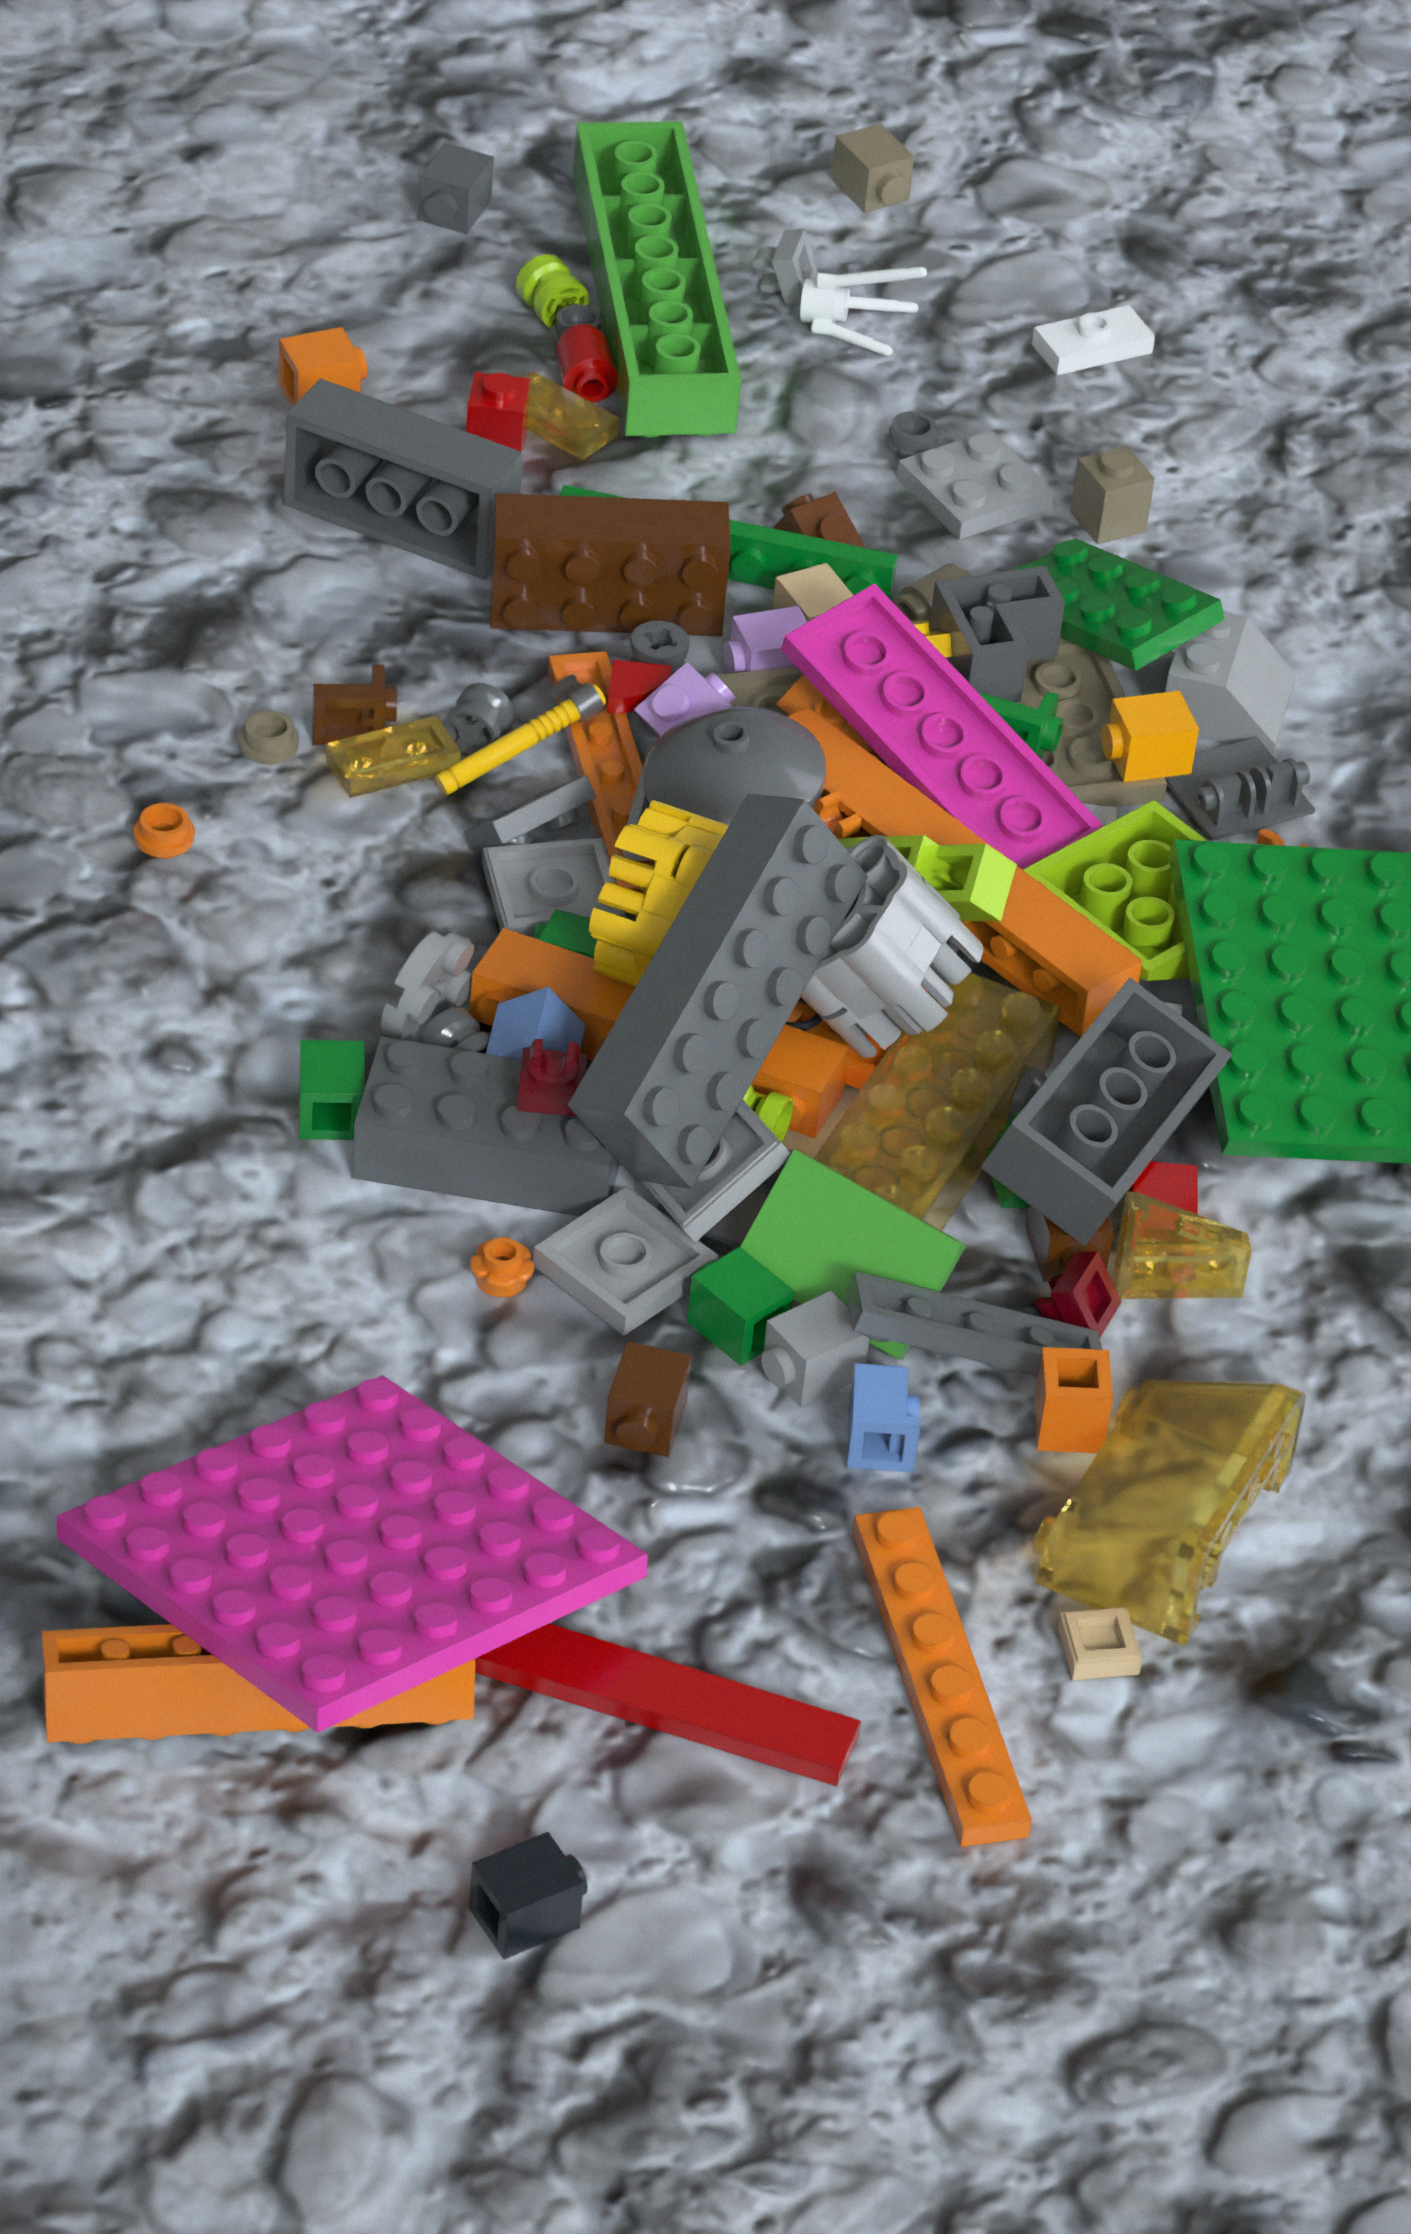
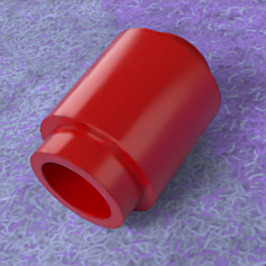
M577 324L566 329L562 333L555 350L565 393L572 400L582 404L597 403L605 400L614 392L618 383V374L608 338L596 327L589 324Z

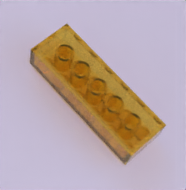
M971 972L960 983L956 985L947 984L954 992L952 1004L944 1008L927 992L948 1013L947 1016L929 1032L922 1028L919 1034L907 1035L901 1030L898 1039L890 1046L814 1157V1159L943 1231L983 1170L981 1166L986 1160V1152L1008 1122L1012 1098L1025 1070L1031 1066L1046 1073L1052 1064L1061 1013V1006L977 976Z

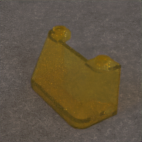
M1148 1379L1141 1385L1139 1390L1129 1387L1119 1405L1115 1419L1116 1426L1057 1518L1047 1515L1037 1532L1033 1544V1553L1041 1555L1036 1584L1095 1609L1127 1607L1133 1625L1186 1647L1200 1622L1201 1615L1196 1613L1200 1590L1204 1591L1207 1586L1213 1587L1218 1577L1221 1557L1262 1489L1279 1493L1291 1473L1306 1394L1281 1383Z

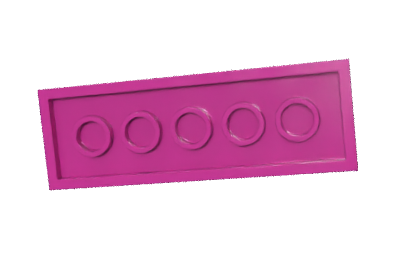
M875 583L784 636L781 651L897 775L918 788L922 794L951 816L960 820L963 825L993 848L1002 852L1005 857L1016 863L1022 870L1104 827Z

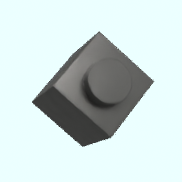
M444 142L419 176L417 220L467 234L492 200L494 156Z

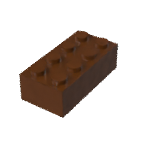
M495 493L490 574V628L633 633V630L640 624L649 621H666L682 627L688 635L722 637L731 549L728 502Z

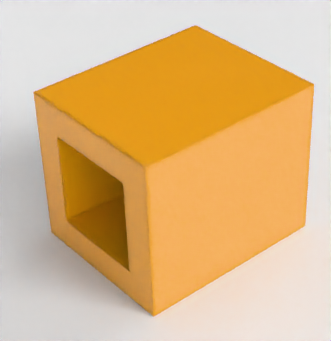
M1180 691L1112 699L1109 724H1104L1101 729V744L1106 759H1113L1123 782L1187 775L1192 773L1199 727Z

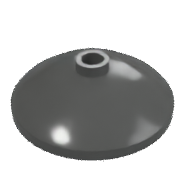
M752 706L713 708L682 720L656 740L644 762V790L649 804L651 801L656 800L730 825L748 793L805 799L813 808L815 801L820 799L826 783L825 756L815 736L799 722L785 715Z

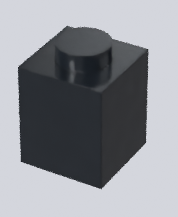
M545 1832L472 1862L469 1910L505 1960L580 1928L583 1895L587 1893V1880L578 1860L572 1854L565 1855L550 1833Z

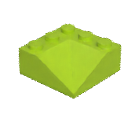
M1150 801L1023 869L1141 959L1140 979L1146 981L1190 979L1168 853L1174 839L1207 840L1157 801Z

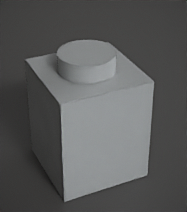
M829 1291L767 1320L764 1351L761 1356L762 1367L773 1385L779 1388L782 1387L800 1407H803L853 1382L855 1363L866 1364L870 1338L862 1333L853 1331L848 1307L832 1291Z

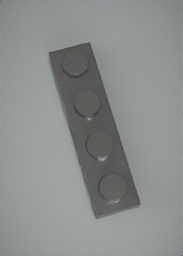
M854 1271L845 1291L854 1332L862 1333L868 1338L879 1342L895 1341L924 1348L928 1352L941 1357L957 1356L985 1363L998 1371L1009 1372L1014 1370L1038 1376L1043 1347L1103 1350L1098 1331L856 1271Z

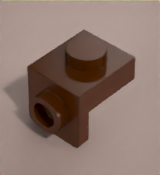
M836 492L815 500L812 494H805L792 500L782 508L781 511L784 516L773 527V529L866 548Z

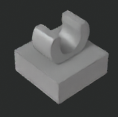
M805 229L785 230L777 248L771 246L760 248L753 260L754 268L770 267L775 270V273L764 275L760 288L762 292L776 293L781 290L785 306L801 305L805 280H816L818 276Z

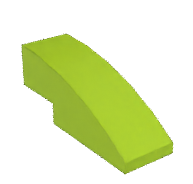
M925 835L884 836L958 912L961 921H1001L1017 866L1016 863L988 844L938 845ZM868 837L837 839L847 849Z

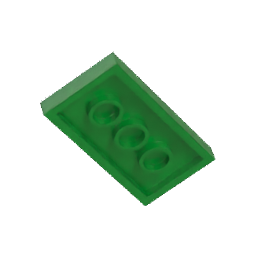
M1077 538L1060 542L1054 546L1052 552L1030 564L1020 565L1012 569L1018 570L1046 566L1065 601L1060 638L1135 671L1225 620L1221 599Z

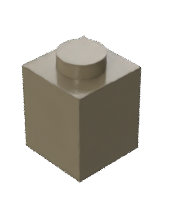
M881 123L840 134L835 138L831 180L864 213L909 200L914 156Z
M1128 446L1109 449L1078 458L1070 512L1097 545L1144 533L1147 531L1155 478Z

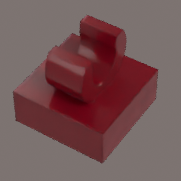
M534 1039L530 1048H523L517 1111L577 1116L570 1109L568 1103L586 1074L587 1054L580 1053V1048L576 1042H568L567 1052L543 1050V1039Z
M1089 1251L1076 1252L1063 1274L1052 1276L1049 1279L1048 1283L1052 1290L1050 1293L1052 1297L1037 1298L1035 1305L1041 1317L1096 1330L1100 1338L1122 1301L1099 1252Z

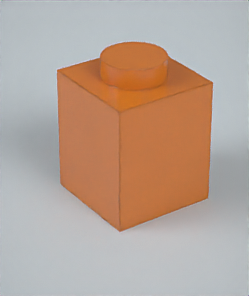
M343 327L279 339L278 385L291 407L320 378L360 393L361 380L367 378L366 358L360 347H354Z
M1042 1348L1034 1397L1037 1451L1104 1453L1113 1402L1109 1350Z

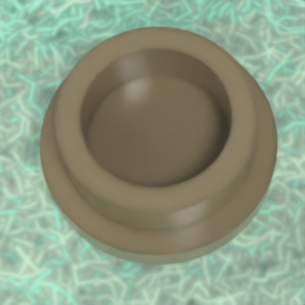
M266 710L252 714L246 720L245 726L239 733V748L247 758L264 765H274L290 759L295 755L299 747V735L293 727L291 719L277 711Z

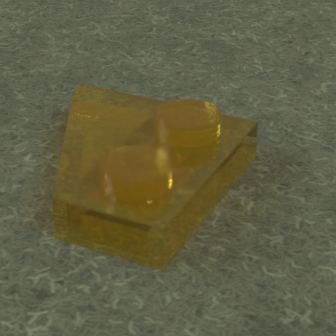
M1127 1192L1112 1282L1120 1299L1243 1297L1252 1253L1248 1233L1141 1193Z

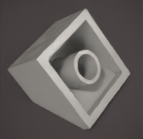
M1223 610L1224 621L1176 648L1168 673L1165 692H1181L1199 727L1198 737L1227 744L1258 737L1268 751L1274 754L1295 684L1296 673L1247 616Z

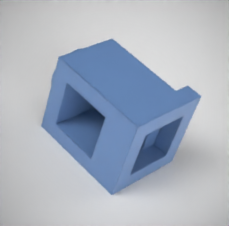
M855 1363L849 1405L847 1467L914 1473L920 1432V1396L908 1395V1367Z

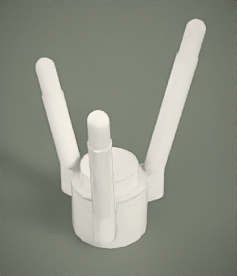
M924 267L840 275L818 273L817 280L806 279L804 282L800 320L801 322L813 323L812 333L830 335L869 351L889 356L892 353V348L889 345L836 325L835 322H845L849 308L915 313L918 310V305L913 302L850 296L849 289L840 287L923 278L926 276L927 270Z

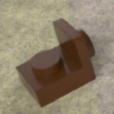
M372 664L371 684H313L312 745L384 746L385 722H396L397 688L396 686H385L384 664Z

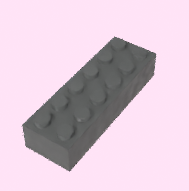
M750 793L746 795L568 1103L570 1109L635 1180L688 1189L693 1188L868 878L866 873L805 799Z

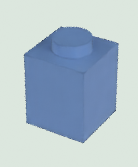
M545 987L498 1004L486 1054L522 1060L523 1048H530L534 1039H543V1050L567 1052L568 1042H576L580 1048L586 1024L549 987Z

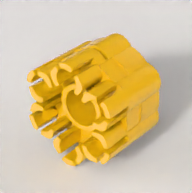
M653 800L650 802L649 809L646 808L638 825L629 824V826L626 825L623 828L614 847L654 860L655 867L616 854L611 857L609 877L638 886L644 893L610 882H606L597 898L598 902L636 915V922L593 907L589 922V932L592 933V938L597 940L593 961H596L593 967L595 973L635 987L637 986L729 825Z

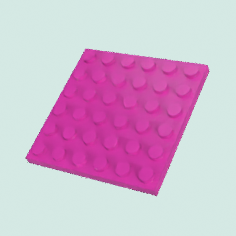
M384 1375L365 1380L354 1388L326 1400L312 1403L303 1410L270 1424L259 1426L252 1432L217 1447L203 1450L194 1457L159 1472L150 1473L136 1482L103 1496L94 1497L85 1504L56 1516L57 1539L317 1733L647 1577L648 1554Z

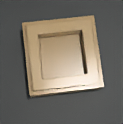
M1127 1607L1060 1613L1057 1629L1072 1681L1139 1675L1142 1656Z

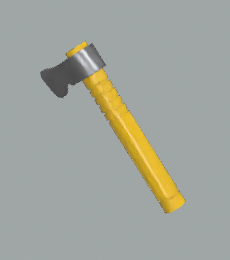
M575 674L568 675L548 690L550 698L562 697V703L447 768V770L445 769L436 774L435 781L445 796H448L455 792L457 788H462L538 744V741L545 740L546 737L552 736L553 733L559 732L576 721L583 723L604 711V705H606V699L602 691L596 684H580Z

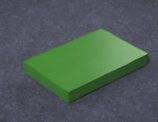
M794 1149L740 1247L792 1288L795 1301L803 1304L832 1291L848 1307L845 1291L854 1271L941 1292L966 1244L806 1153ZM869 1339L870 1344L898 1360H903L911 1345L895 1341L879 1342Z

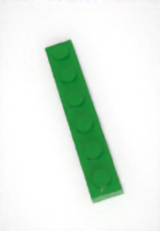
M563 485L559 496L626 498L569 485ZM729 519L731 549L728 580L775 590L777 576L827 563L853 595L875 583L891 601L893 600L898 555Z

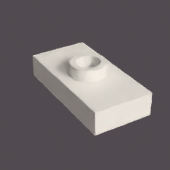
M1127 305L1036 326L1033 330L1032 346L1055 374L1061 375L1150 354L1153 352L1155 335L1131 306Z

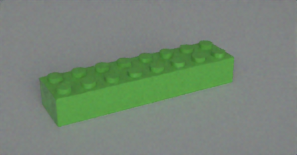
M683 122L576 123L573 179L605 336L610 343L618 374L616 392L625 436L657 437L660 435L690 434L711 436L714 434L736 433L741 376Z

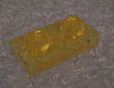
M534 371L524 377L530 378L528 431L581 460L586 459L618 436L619 417Z
M436 715L326 743V763L349 798L434 777L461 759L460 749Z

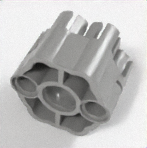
M882 835L870 836L857 845L846 849L868 878L801 995V998L862 1058L876 1056L877 1048L866 1038L867 1033L885 1050L898 1039L901 1029L907 1035L919 1034L922 1028L929 1032L938 1026L948 1013L927 991L944 1008L950 1006L954 992L947 984L956 985L960 983L972 971L955 952L961 950L972 962H979L983 954L982 943L962 923L958 912Z

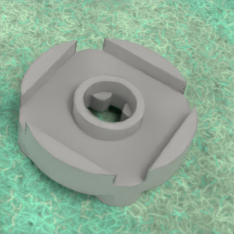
M442 927L443 935L432 931L418 944L394 982L395 985L404 989L397 1008L387 1002L385 1004L381 1017V1032L385 1037L419 1043L421 1034L427 1024L436 1015L449 1009L451 1005L455 1007L463 1005L471 993L472 973L467 968L474 952V945L471 944L468 938L449 927Z

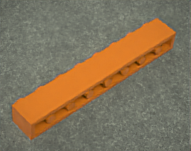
M808 706L787 716L807 728L815 736L823 749L826 762V783L820 798L838 790L842 794L841 801L839 802V811L843 819L855 813H858L861 817L860 830L847 838L870 837L873 835H925L938 845L988 844L963 825L960 820L951 816L922 794L918 788L909 784L884 765L876 756L867 752L842 733L835 725L830 724ZM1018 866L1015 869L1001 921H962L983 945V954L980 960L1080 1037L1087 1031L1129 977L1139 984L1141 959L1093 924L1085 915L1076 911L1047 889L1043 883L1034 879Z

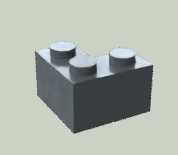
M1046 566L937 580L934 584L929 630L951 633L952 657H947L946 659L979 694L984 693L1012 702H1021L1027 662L1057 657L1065 601Z

